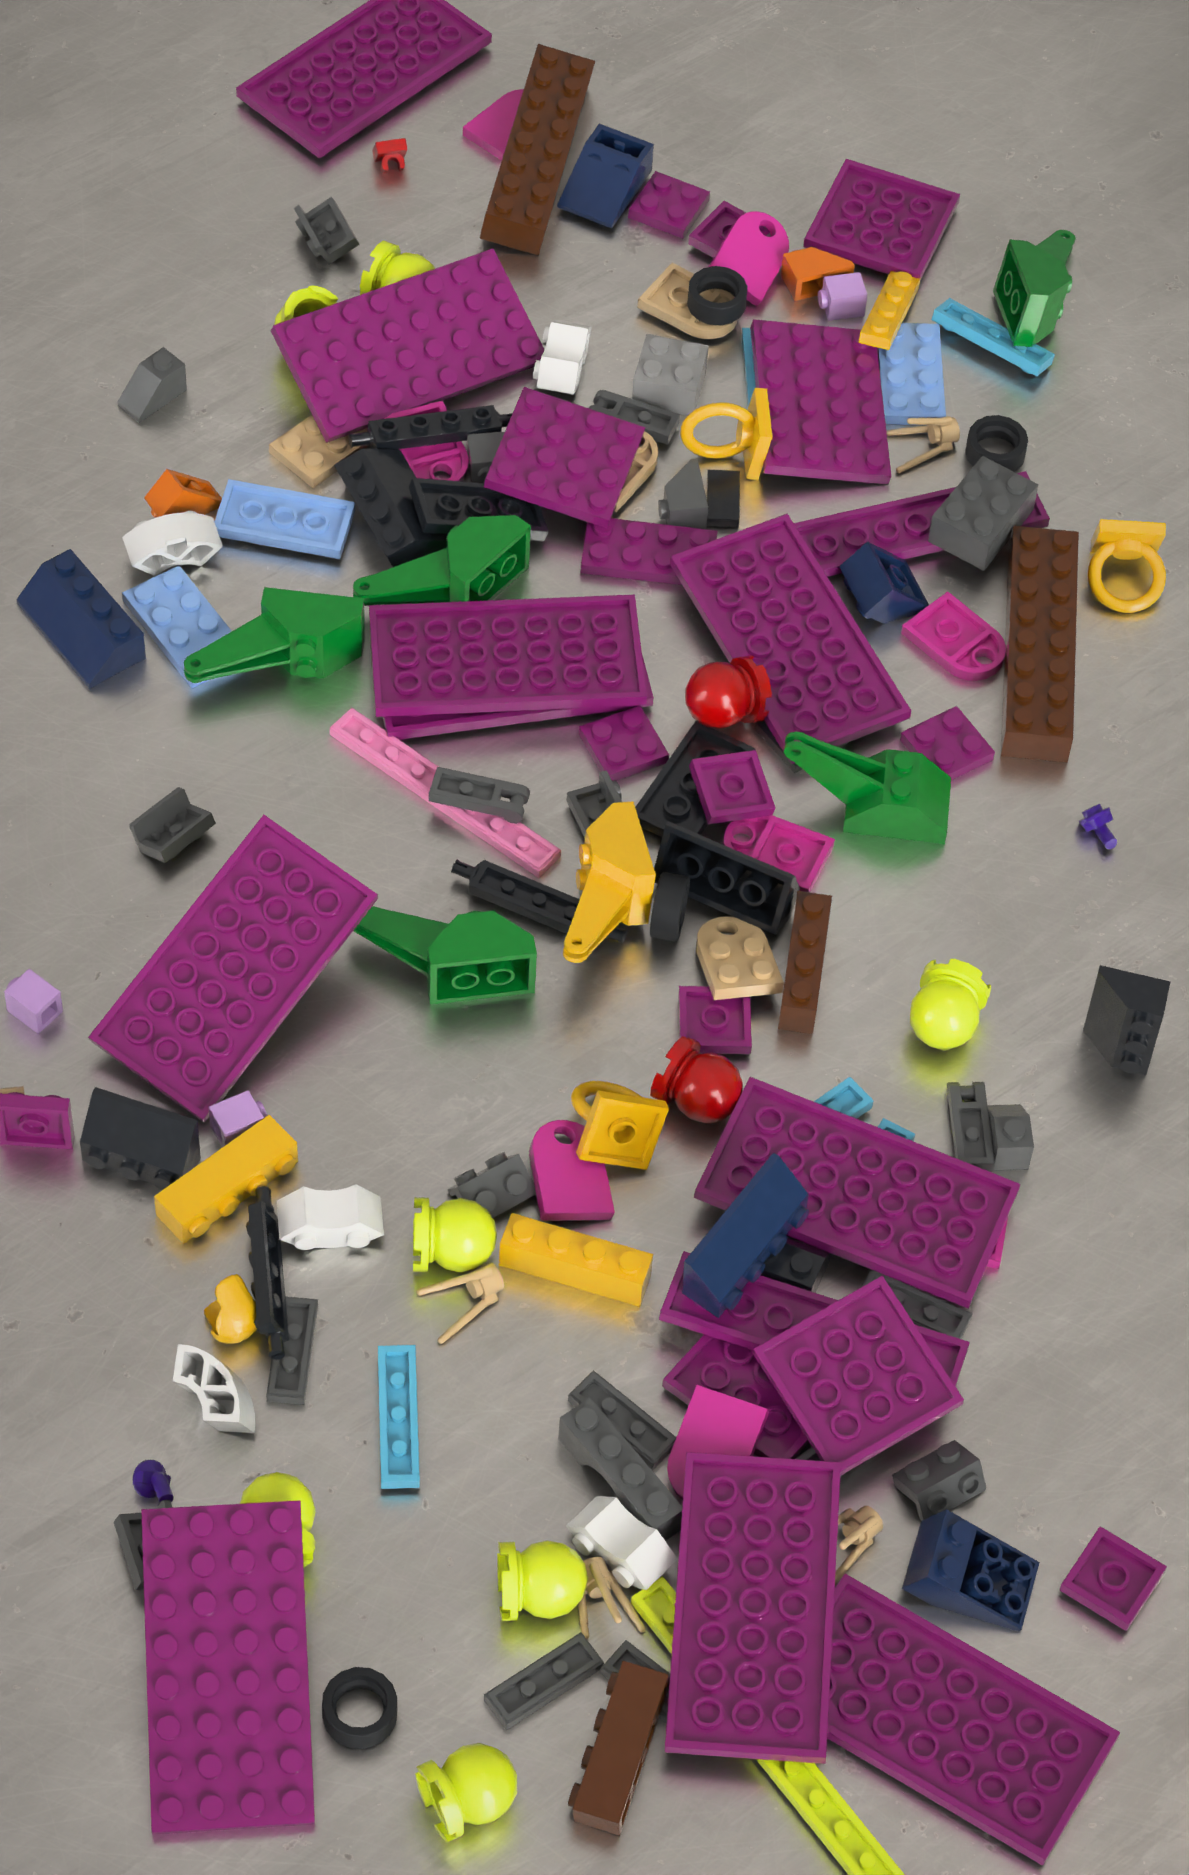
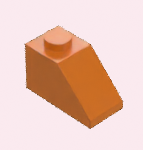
M809 247L783 254L781 277L793 300L798 301L818 296V291L822 290L825 276L854 273L855 265L850 260L814 247Z
M169 469L164 471L144 497L152 508L151 513L155 518L187 511H195L205 515L218 509L222 500L209 481Z

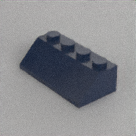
M71 549L42 563L16 599L19 607L89 689L146 659L144 633Z
M773 1153L684 1261L682 1294L717 1318L726 1309L732 1310L735 1308L743 1295L741 1290L749 1281L754 1283L760 1277L765 1268L764 1262L770 1254L776 1256L782 1250L787 1241V1233L792 1227L798 1229L809 1214L807 1209L808 1193L780 1156Z

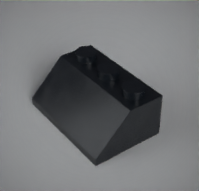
M1102 965L1099 966L1083 1031L1111 1067L1122 1069L1127 1073L1147 1075L1164 1016L1171 981Z
M94 1088L80 1139L82 1161L97 1169L106 1168L118 1172L130 1180L140 1179L152 1183L161 1190L199 1164L201 1156L198 1120L107 1090Z
M786 1235L787 1241L782 1250L776 1256L770 1254L764 1262L765 1268L761 1276L816 1293L833 1254Z

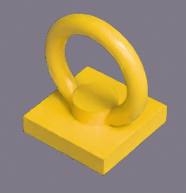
M754 388L748 410L736 404L719 402L707 404L692 411L684 419L680 430V436L685 447L698 456L711 459L727 458L743 452L746 479L758 480L772 440L767 389ZM722 415L738 419L736 441L721 446L706 445L696 440L693 435L695 426L706 418Z
M1100 519L1091 539L1090 553H1094L1088 567V581L1094 596L1104 606L1117 612L1134 613L1150 607L1161 596L1166 583V571L1157 551L1166 535V523ZM1113 554V557L1122 560H1133L1143 556L1148 561L1153 572V581L1151 587L1143 596L1133 600H1123L1113 596L1106 590L1101 580V569L1103 563L1110 555Z
M604 1081L584 1082L575 1087L571 1094L572 1105L575 1111L587 1121L576 1151L579 1160L647 1170L669 1110L666 1101L644 1098L624 1086ZM596 1095L593 1105L590 1106L585 1098Z

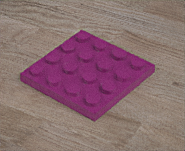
M845 159L804 238L803 247H814L850 260L855 264L889 274L890 271L907 272L912 277L919 278L921 281L959 204L960 194Z
M523 387L485 478L484 487L608 528L643 438L645 427Z
M883 1275L753 1349V1355L820 1460L841 1462L840 1476L964 1403L963 1397Z
M704 1334L663 1379L662 1387L688 1406L696 1385L767 1408L769 1415L754 1452L758 1457L795 1459L809 1444L806 1436L758 1363L751 1349Z

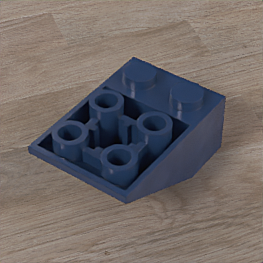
M599 123L585 142L557 203V207L613 228L652 171L654 144Z
M946 1509L921 1521L902 1589L934 1607L1020 1631L1023 1627L1040 1562Z

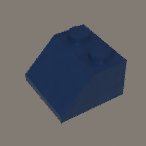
M868 541L839 566L845 577L843 580L845 586L854 594L858 602L856 604L858 611L867 619L872 618L884 624L917 615L929 606L906 560Z

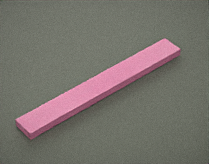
M354 708L349 709L330 727V735L537 878H540L561 857V850L521 822L514 824L507 822L503 817L429 802V791L436 769L439 766L394 736L388 737L386 730Z

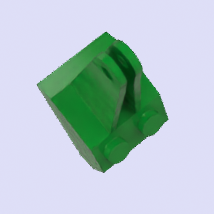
M1057 230L1036 246L1028 241L1009 239L993 293L1013 346L1032 347L1052 333L1057 319L1062 317L1066 293H1069L1072 288V276L1069 275L1065 266L1076 240L1072 232Z
M516 515L468 517L459 526L456 525L449 531L446 538L447 548L357 579L353 583V597L364 598V606L493 600L529 569L531 525Z
M264 587L261 600V615L187 656L184 660L185 678L192 683H200L218 677L282 665L290 675H298L305 678H325L362 657L365 642L364 598Z
M791 732L786 735L785 756L845 804L843 832L945 844L948 828L951 777L922 753L886 749L871 757H865L817 740L802 732Z
M372 906L353 930L427 976V991L430 1005L535 993L537 951L534 936L495 911H471L466 914H458L448 924Z

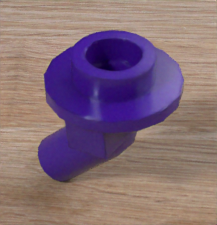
M1097 804L1082 812L1084 818L1079 820V824L1084 831L1094 830L1105 848L1113 849L1117 845V840L1106 825V823L1113 820L1110 808L1103 809L1101 804Z
M156 1460L140 1462L133 1473L135 1491L144 1498H154L157 1496L159 1503L163 1500L173 1501L174 1496L170 1488L171 1476L166 1474L163 1465Z

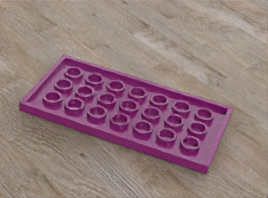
M369 0L236 87V96L320 159L492 43V34L445 0Z
M494 249L273 325L270 330L326 443L368 428L369 421L384 419L392 413L446 400L533 368L536 360L541 361V356L545 350Z
M788 513L670 556L672 569L729 663L733 658L752 655L756 665H763L770 679L772 697L766 698L765 709L769 711V714L764 721L783 752L785 737L791 732H802L825 743L840 746L910 719V707Z
M635 594L369 605L376 717L637 706L647 704Z
M263 814L88 1037L89 1040L205 1123L209 1118V1106L223 1100L378 900V894Z
M749 1077L695 1189L694 1198L726 1211L769 1157L775 1153L780 1156L808 1193L807 1209L809 1214L803 1224L798 1229L792 1227L787 1236L969 1309L1021 1184Z
M686 1452L665 1753L826 1764L841 1462Z
M301 1500L141 1509L152 1834L315 1824Z
M845 1573L837 1584L834 1593L827 1739L1043 1866L1118 1740L1120 1732Z

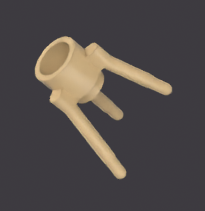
M950 416L942 418H908V424L926 426L886 430L887 436L928 433L930 442L939 445L897 467V473H902L942 452L953 450L952 443L958 442L960 438L958 422L954 417Z
M488 1263L468 1274L438 1282L416 1291L418 1296L466 1283V1287L473 1298H482L478 1304L438 1338L439 1344H443L487 1306L498 1301L496 1293L504 1289V1282L496 1265Z
M864 1505L856 1512L848 1508L838 1515V1525L841 1523L845 1524L842 1530L846 1537L839 1544V1548L844 1550L850 1544L857 1546L836 1570L835 1586L863 1551L873 1544L872 1538L883 1529L881 1517L870 1506Z
M592 1557L584 1560L588 1581L585 1594L578 1604L581 1632L585 1638H589L586 1594H589L591 1598L603 1597L615 1623L622 1621L616 1603L610 1593L611 1589L638 1631L644 1632L646 1630L645 1625L614 1578L612 1571L608 1570L604 1558Z

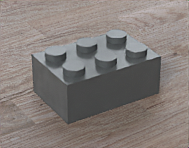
M982 456L932 516L928 542L984 571L1010 540L1013 526H1021L1034 510L1039 484Z

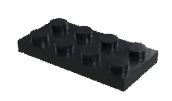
M412 478L409 491L423 533L448 534L454 526H459L468 517L516 515L531 525L530 540L545 541L549 531L539 505L485 488L484 483Z
M695 721L635 808L641 828L662 837L665 825L669 821L701 835L708 822L689 768L691 760L752 751L756 748Z

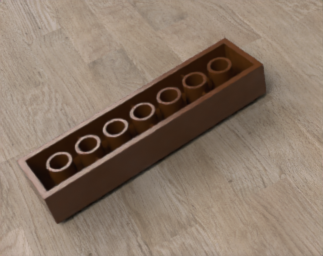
M541 44L537 45L487 207L480 239L539 256L595 65L594 60Z
M1013 526L1008 552L1006 653L1004 658L1001 756L1068 763L1074 731L1079 532Z

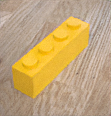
M270 1115L266 1116L154 1196L156 1216L183 1244L193 1237H200L216 1220L222 1216L227 1217L231 1215L241 1202L251 1195L256 1196L255 1191L257 1188L267 1186L269 1182L279 1175L288 1174L298 1162L297 1142Z
M511 1213L500 1241L499 1266L638 1307L641 1306L652 1272L653 1254L515 1213Z

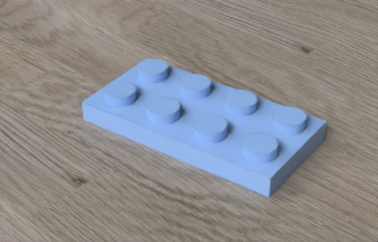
M902 323L889 350L877 347L885 423L917 425L908 424L907 419L946 417L940 325Z
M228 479L214 522L221 538L341 559L355 514V502Z
M178 565L122 592V599L125 605L191 689L209 681L206 680L200 683L188 681L184 675V660L187 656L232 631L183 569Z

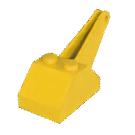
M633 801L612 803L586 829L585 842L579 845L581 869L576 870L577 889L583 890L564 939L563 956L569 962L580 963L586 960L620 922L627 926L649 923L656 873Z

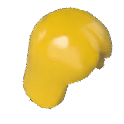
M234 1274L226 1277L216 1286L215 1296L217 1300L204 1309V1315L212 1326L210 1333L217 1341L225 1344H234L246 1340L257 1330L254 1323L256 1302L240 1275Z

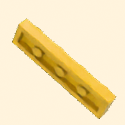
M890 271L860 332L859 343L886 350L890 349L919 289V278L912 277L907 272Z

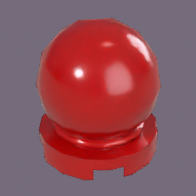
M752 655L733 658L730 663L711 662L698 667L690 677L685 688V704L690 714L705 727L727 728L739 721L743 723L763 721L769 714V711L765 709L766 698L772 697L770 679L763 665H756Z
M682 1036L666 1054L665 1057L671 1061L663 1075L656 1073L651 1086L650 1096L657 1100L666 1101L667 1104L675 1100L678 1109L690 1120L707 1124L721 1122L732 1114L742 1094L743 1082L739 1070L725 1056L713 1052L700 1054V1043L693 1038L690 1039L689 1037Z

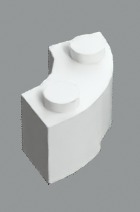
M554 320L551 322L550 327H545L542 344L546 345L541 356V361L536 360L533 371V379L538 380L536 388L575 394L581 379L582 364H585L592 326Z
M195 511L173 513L156 517L149 521H141L122 537L132 567L154 576L178 565L192 564L202 566L223 547L213 517L199 514Z
M357 1184L332 1191L314 1190L303 1186L276 1201L279 1239L294 1244L300 1250L346 1246L361 1248L367 1246L371 1240L384 1235L381 1197Z
M178 1344L173 1382L187 1392L197 1394L202 1404L203 1421L218 1431L255 1433L253 1402L246 1386L238 1375L204 1350Z
M596 1496L566 1525L574 1536L572 1542L576 1549L585 1556L590 1554L592 1557L604 1558L608 1570L612 1571L614 1578L625 1588H629L632 1585L647 1590L678 1560L659 1531L636 1519L616 1497Z

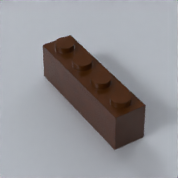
M797 891L778 1024L779 1030L813 1034L832 902L831 895Z
M622 1661L619 1673L614 1671L611 1673L606 1689V1695L611 1696L607 1709L600 1708L593 1729L598 1735L594 1747L587 1745L581 1769L586 1771L581 1784L574 1783L568 1801V1806L573 1807L574 1822L620 1836L669 1690V1674L627 1661Z

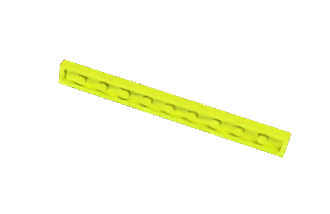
M662 1576L647 1590L642 1589L631 1597V1604L672 1654L676 1592ZM756 1759L848 1875H905L815 1763Z

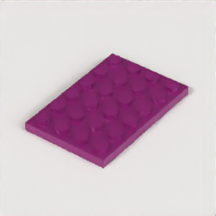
M753 319L750 330L756 388L767 389L772 428V440L763 464L764 474L889 485L892 475L877 347L859 343L860 329Z

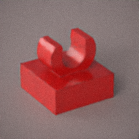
M406 139L375 142L372 150L374 162L382 161L380 167L384 174L388 173L387 162L391 160L398 164L399 171H403L405 166L404 157L408 150Z

